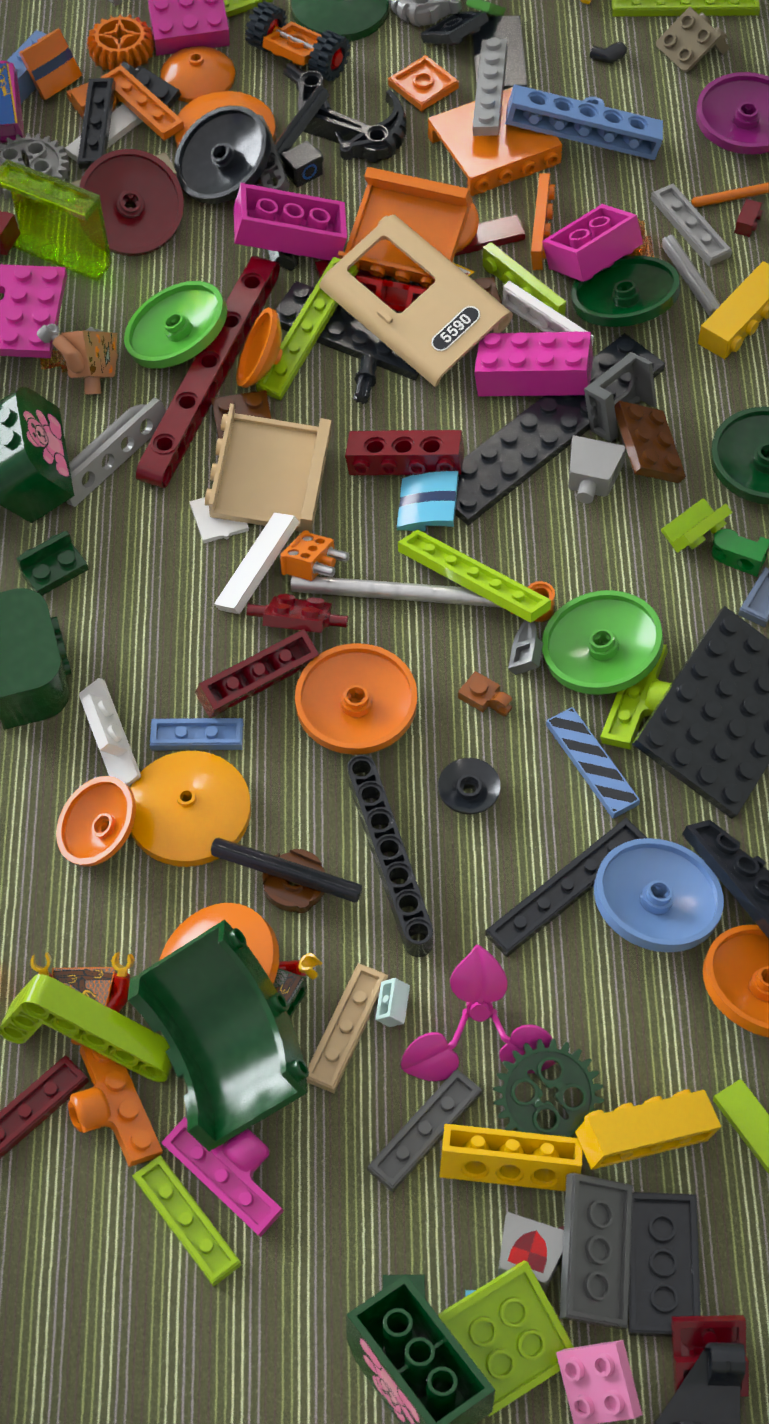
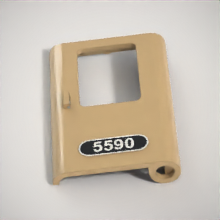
M393 214L384 216L374 230L323 276L319 288L434 387L439 384L443 375L490 331L492 333H501L508 326L513 316L509 309ZM381 239L389 240L435 279V282L402 313L394 312L348 272L349 268Z

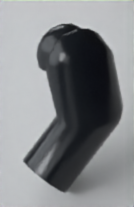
M616 42L605 49L593 45L590 51V58L613 64L626 55L627 46L622 42Z

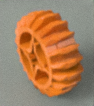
M120 14L119 17L115 18L110 15L108 20L101 19V24H94V29L89 30V37H87L91 60L95 62L96 66H101L102 70L110 69L111 71L120 66L123 61L133 68H136L138 65L141 66V64H148V59L152 57L155 46L151 28L147 26L146 22H141L139 17L132 19L131 15L122 17Z

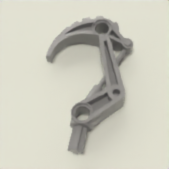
M388 0L393 12L405 22L410 21L412 25L419 27L434 24L441 18L451 13H458L462 9L461 0Z

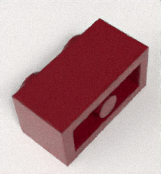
M750 199L745 200L736 221L734 233L750 237L752 232L756 231L758 226L757 220H761L763 210H761L762 203Z

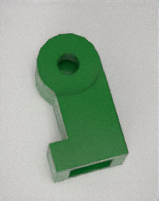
M721 529L714 535L711 554L716 561L726 566L758 577L768 556L769 539L760 536L758 542L739 536L731 529Z

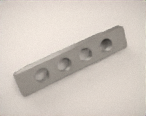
M153 398L147 405L140 404L128 409L69 462L74 496L67 500L69 505L76 507L153 436L166 412L161 400ZM147 419V427L141 432V423ZM125 437H128V444H127V446L122 450V449H121L122 440H123ZM108 454L109 461L106 466L102 467V459ZM89 472L88 482L82 485L84 474Z

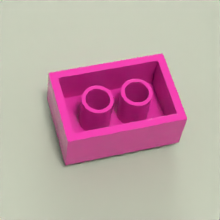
M148 0L157 56L173 54L193 46L211 48L230 46L224 0Z
M601 204L549 236L542 243L550 270L579 281H587L602 269L612 266L621 257L631 254L634 249L643 244L637 215Z

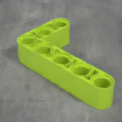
M35 975L11 1002L0 1026V1035L4 1039L12 1043L23 1044L42 1024H45L155 1082L166 1081L172 1068V1063L166 1053L170 1046L165 1037L154 1033L152 1030L48 975Z

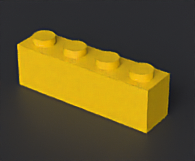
M763 261L701 325L699 345L725 360L732 352L739 350L748 335L752 336L763 319L769 318L768 263Z
M689 1089L674 1094L671 1098L662 1099L661 1096H656L637 1106H633L632 1103H626L607 1113H604L603 1110L593 1111L584 1117L585 1121L575 1133L590 1169L593 1170L706 1142L722 1126L706 1091L700 1090L691 1093Z

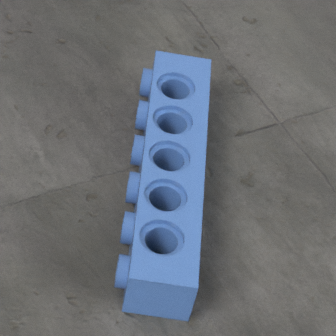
M515 84L507 105V125L655 160L663 140L662 120Z

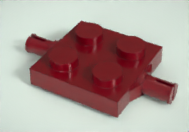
M290 594L274 596L270 604L265 606L248 603L246 611L247 616L263 617L262 626L293 630L305 629V631L322 633L324 628L329 626L347 628L349 619L348 615L331 614L332 603H326L321 598L312 597L307 600L295 599V596Z

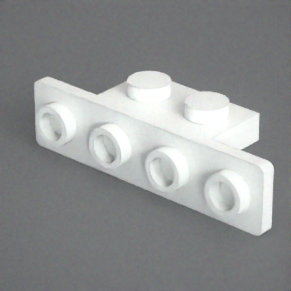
M98 678L79 693V697L109 776L118 778L130 786L141 777L105 680Z

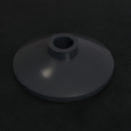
M462 758L453 761L444 768L438 781V791L442 801L450 809L461 814H478L488 810L497 801L501 789L500 778L496 770L485 761L476 758ZM472 789L474 793H465L464 790Z

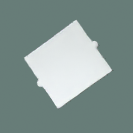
M205 497L190 501V507L203 543L222 538L227 540L229 536L249 531L248 524L245 522L210 517L209 506H205Z

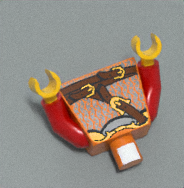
M46 952V966L40 967L36 964L35 954L32 956L30 964L38 974L48 975L119 1013L128 1001L130 974L127 973V970L133 966L135 959L131 953L128 954L127 965L123 966L119 963L120 952H117L111 959L113 967L52 968V973H48L52 958ZM71 1039L72 1044L81 1046V1043Z

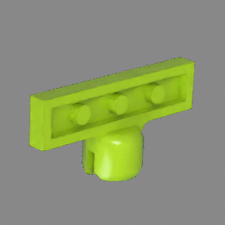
M663 645V651L658 663L643 680L630 688L617 692L600 736L602 744L631 750L632 743L636 738L643 718L653 713L672 684L658 680L668 653L667 645Z

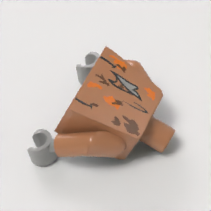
M56 324L43 325L37 331V335L45 343L53 340L52 344L60 351L66 361L68 376L70 378L84 379L85 395L101 394L100 379L115 376L118 359L117 333L103 332L100 329L89 327L85 331L64 332L58 335L59 327Z

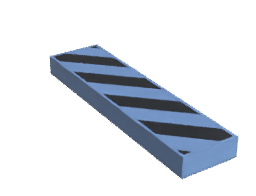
M573 707L547 720L546 726L612 819L639 805L640 799Z

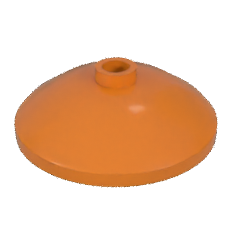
M193 46L184 48L170 56L163 64L160 75L161 79L180 91L181 96L178 100L190 103L194 99L209 93L229 91L235 81V67L231 59L223 52L211 47Z
M266 308L261 312L246 338L236 372V382L240 387L247 388L257 383L268 374L273 364L277 365L282 357L283 350L280 349L282 341L280 318L277 311L272 308Z
M101 776L84 783L71 795L61 811L56 831L59 850L67 860L78 866H95L108 860L122 848L131 834L136 816V801L130 787L118 778Z

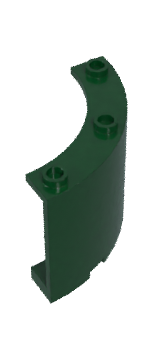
M225 919L130 979L128 1001L141 1014L154 1033L159 1030L161 1031L170 1046L166 1053L178 1078L184 1077L188 1093L183 1095L187 1113V1131L209 1152L308 1093L307 1077L309 1076V1070L303 1060L295 1030L287 1013V1001L282 994L276 991L267 973L247 946L243 933L238 928L233 929Z

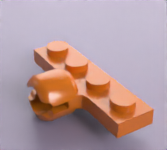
M81 1044L79 1052L94 1086L71 1094L70 1101L68 1102V1111L73 1126L82 1133L102 1127L111 1128L129 1167L157 1158L162 1154L163 1150L127 1068Z

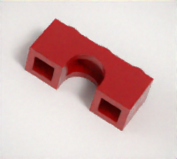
M367 275L356 276L360 283L392 310L401 312L428 289Z

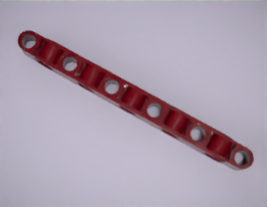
M257 256L250 258L226 301L227 317L222 330L213 342L195 357L142 455L136 470V479L138 481L161 488H166L212 405L211 398H215L254 322L260 315L278 280L280 264L278 262Z

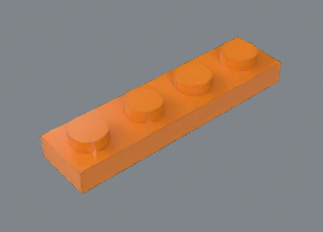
M122 65L101 77L114 78L116 83L114 96L164 141L184 129L183 120Z
M539 173L531 246L532 270H543L544 259H547L542 241L551 236V223H548V220H553V203H550V200H555V184L550 182V173Z

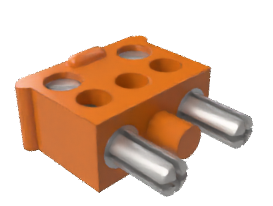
M306 530L281 550L279 554L281 574H288L313 581L318 574L333 577L336 560L346 563L349 560V553L334 549V539L312 534Z

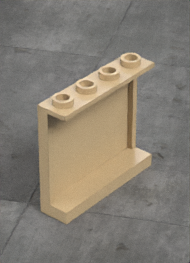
M230 404L228 414H223L221 431H224L223 439L218 438L215 454L219 456L218 463H213L211 467L210 480L213 481L212 489L207 488L205 495V506H209L210 517L266 526L274 513L293 515L299 521L294 531L303 532L307 530L309 533H312L331 437V420L320 418L319 427L237 414L235 413V405Z

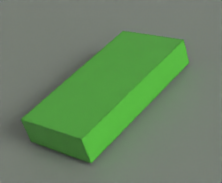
M467 0L466 2L468 7L486 11V13L495 16H503L506 9L484 0Z

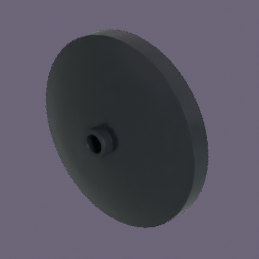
M224 106L203 115L187 130L179 143L175 155L174 168L182 189L193 199L206 204H219L235 199L240 184L253 185L267 165L271 151L269 130L255 112L242 106Z

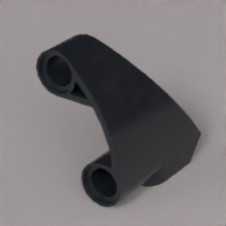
M708 1343L655 1424H741L740 1386L746 1369L744 1344Z

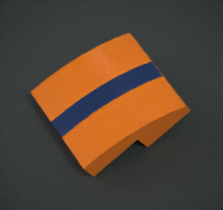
M60 28L41 37L36 43L19 52L43 100L63 90L82 76Z

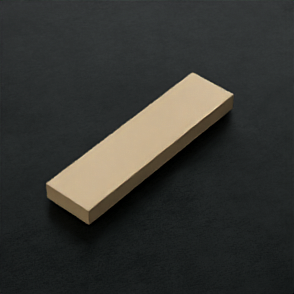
M357 964L309 1063L307 1083L335 1093L378 1002L381 982L388 980L387 974L362 964Z

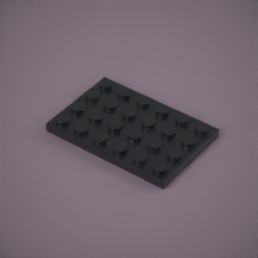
M724 606L706 630L632 745L731 819L738 815L769 765V639Z

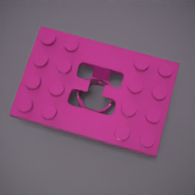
M0 264V293L4 294V298L0 300V356L51 358L54 346L52 344L53 340L49 343L41 341L37 331L43 325H58L67 279L66 267Z

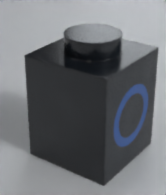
M308 141L282 153V164L285 173L297 188L323 175V155L318 148H314Z

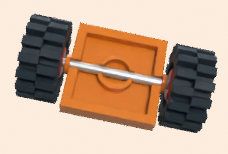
M266 1L260 2L258 8L255 7L253 9L254 14H250V22L246 24L248 29L245 30V35H247L245 39L249 45L264 52H272L274 55L287 58L296 65L304 66L310 64L309 70L319 72L323 79L327 81H334L335 77L338 78L340 76L339 72H343V66L348 62L346 58L350 55L348 51L350 49L349 39L330 30H326V32H322L320 35L292 21L287 24L284 22L287 20L286 12L282 8Z

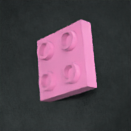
M623 1340L568 1348L556 1352L574 1424L607 1423L635 1419L642 1415Z

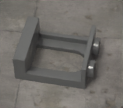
M632 352L584 388L590 431L609 442H612L619 436L614 407L618 401L632 404L642 401L652 407L657 406L652 362ZM630 372L631 381L629 387L614 401L613 393L605 390V388L624 373Z

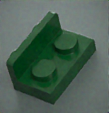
M67 531L51 536L47 541L26 550L17 557L21 575L32 590L41 596L89 570L87 562L72 544L71 536Z

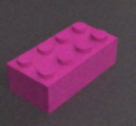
M245 183L240 184L234 204L235 244L329 261L332 260L333 256L339 258L338 253L339 251L343 252L347 240L345 202Z
M591 332L488 333L479 341L474 373L478 396L585 395L584 388L590 384L593 362Z

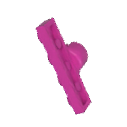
M184 1117L161 1142L260 1237L284 1212L253 1180L254 1171L269 1156V1149L249 1129L209 1152L187 1131V1118Z

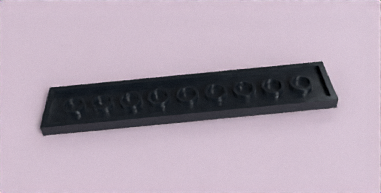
M624 333L593 357L590 384L630 352L652 362L654 378L664 371L665 363ZM630 372L624 373L605 388V390L613 393L614 401L629 387L631 381ZM585 395L543 396L464 457L462 474L458 475L455 515L469 526L571 445L573 435L581 437L590 430Z

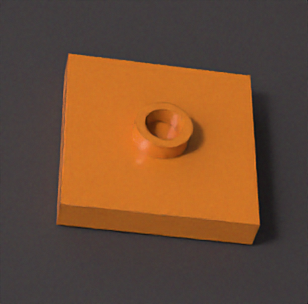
M425 55L389 77L388 85L422 112L458 89L459 81Z

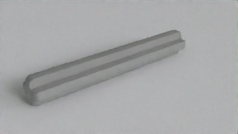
M673 235L664 237L661 244L662 248L708 316H711L721 304Z

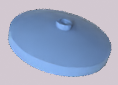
M653 838L635 839L615 847L601 862L594 881L595 902L606 923L625 940L652 951L679 952L698 946L714 932L723 912V891L714 872L697 854L684 846L667 840Z

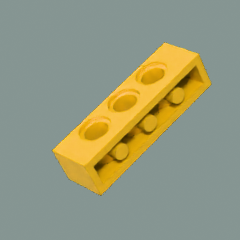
M444 1124L439 1178L566 1191V1175L570 1173L581 1174L582 1147L578 1138Z

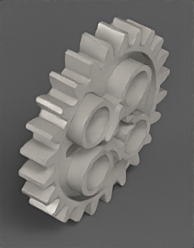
M27 133L25 138H21L17 134L16 140L13 141L10 138H6L7 144L0 143V194L4 193L6 200L14 196L15 202L21 197H24L26 203L30 197H34L36 201H39V195L42 194L48 198V191L56 193L58 192L56 185L64 186L63 179H68V171H70L69 160L64 146H59L57 140L51 142L50 136H46L42 140L40 133L31 138L30 133ZM22 153H25L27 156L33 182H30L28 179Z

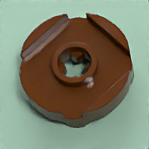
M291 849L290 853L282 855L278 853L275 855L276 857L325 872L319 858L309 851ZM264 872L262 874L266 898L281 910L306 913L324 895V892L300 884L291 886L288 880Z

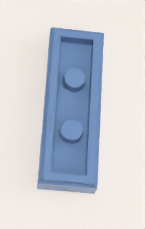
M243 718L151 719L150 749L151 751L243 750Z

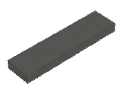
M458 1069L455 1070L367 1166V1171L390 1191L394 1192L443 1138L444 1124L454 1125L481 1096L482 1089Z

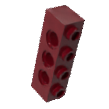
M462 430L349 431L345 458L349 475H420L427 472L458 471V475H461L465 448Z
M305 629L199 683L195 694L208 717L212 718L300 672L310 661L319 656V653Z

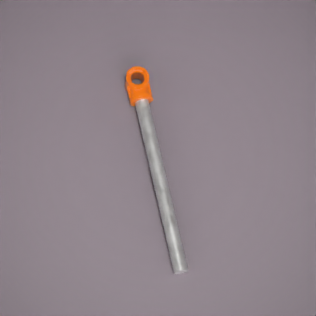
M295 576L291 578V592L500 607L465 587L316 576L313 581ZM536 581L531 583L528 588L551 599V609L535 620L536 622H544L553 616L555 590L547 582Z

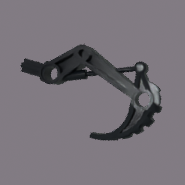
M291 62L283 70V74L296 84V89L299 92V111L316 87H323V77L317 71L304 72ZM389 89L386 91V102L392 108V113L386 120L369 126L333 111L328 100H326L303 132L339 143L340 157L344 160L359 158L376 162V160L391 158L396 153V149L402 146L407 133V119L401 102Z

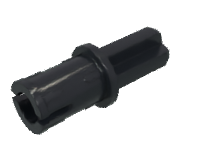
M366 354L361 358L359 371L355 375L357 385L354 400L356 403L366 404L370 396L371 387L376 384L375 373L378 359L374 355Z

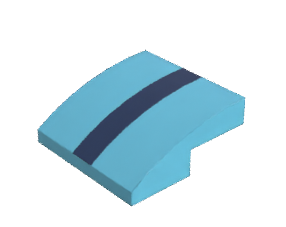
M458 471L427 472L402 478L397 530L416 531L418 529L426 531V526L454 527L459 479Z

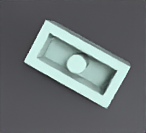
M397 978L381 982L376 1021L388 1027L404 1024L410 985Z

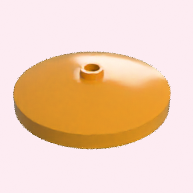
M180 751L165 755L145 767L140 772L141 777L132 783L130 787L136 801V816L131 835L136 844L147 855L168 865L191 867L215 861L219 858L211 854V846L214 839L222 838L238 844L249 825L251 800L243 776L228 761L211 753Z

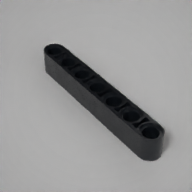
M367 755L354 756L347 766L349 787L404 948L411 956L424 957L429 954L433 947V927L375 762ZM360 772H364V773H367L368 775H366V776H357L356 774H357V773H360ZM373 798L377 801L373 803H368L365 800ZM385 825L386 828L378 830L374 826ZM392 851L395 852L396 855L392 857L384 856L383 853ZM400 878L404 879L406 882L403 884H394L392 881ZM405 906H412L416 910L404 912L401 909ZM415 934H422L426 938L416 941L411 937Z

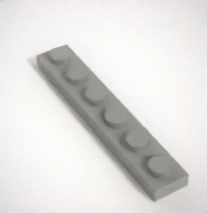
M490 38L482 40L472 125L473 136L499 135L507 39Z

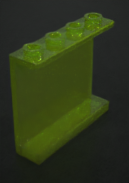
M6 159L0 166V187L11 191L21 232L12 247L99 281L112 264L100 196Z

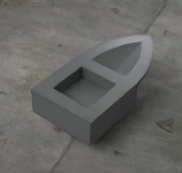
M525 620L514 638L508 669L515 675L539 668L543 642L538 639V631L534 621L530 623Z

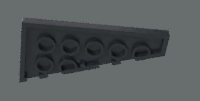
M711 820L687 825L682 833L684 838L769 938V870L765 868L767 862L759 856L754 858L740 849V842Z

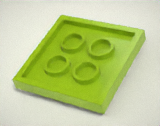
M524 1260L437 1314L495 1389L493 1411L488 1417L558 1373L560 1367L556 1352L574 1348L529 1263Z

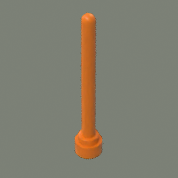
M769 182L694 197L691 204L697 208L769 193Z

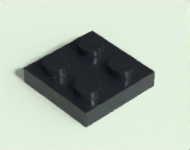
M460 11L449 15L420 33L423 43H434L435 46L441 44L454 46L461 43L463 37L467 34L470 35L480 31V26L488 22L489 19L486 11Z

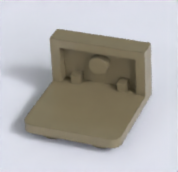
M690 6L656 41V47L684 73L689 72L712 47L722 55L730 49L725 41L727 35L718 26L714 29L710 25L712 22L702 12L700 14L696 13Z

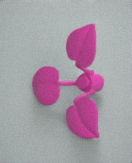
M476 944L471 952L453 970L450 979L453 993L459 999L466 1001V1009L462 1010V1018L452 1041L448 1043L444 1035L438 1032L427 1033L418 1037L405 1050L401 1059V1069L407 1074L427 1081L447 1079L459 1066V1056L452 1049L457 1046L468 1018L478 1022L485 1021L489 1017L492 1018L502 1041L506 1043L499 1052L502 1062L504 1060L511 1063L515 1062L512 1055L513 1050L524 1055L523 1044L528 1043L532 1050H536V1042L538 1039H541L544 1047L548 1048L553 1038L545 1029L531 1024L516 1028L512 1032L511 1038L507 1036L497 1016V1010L493 1008V1002L500 1000L507 991V976L499 962L487 950ZM551 1060L544 1062L541 1071L550 1068L555 1062ZM529 1070L528 1074L534 1073V1071Z

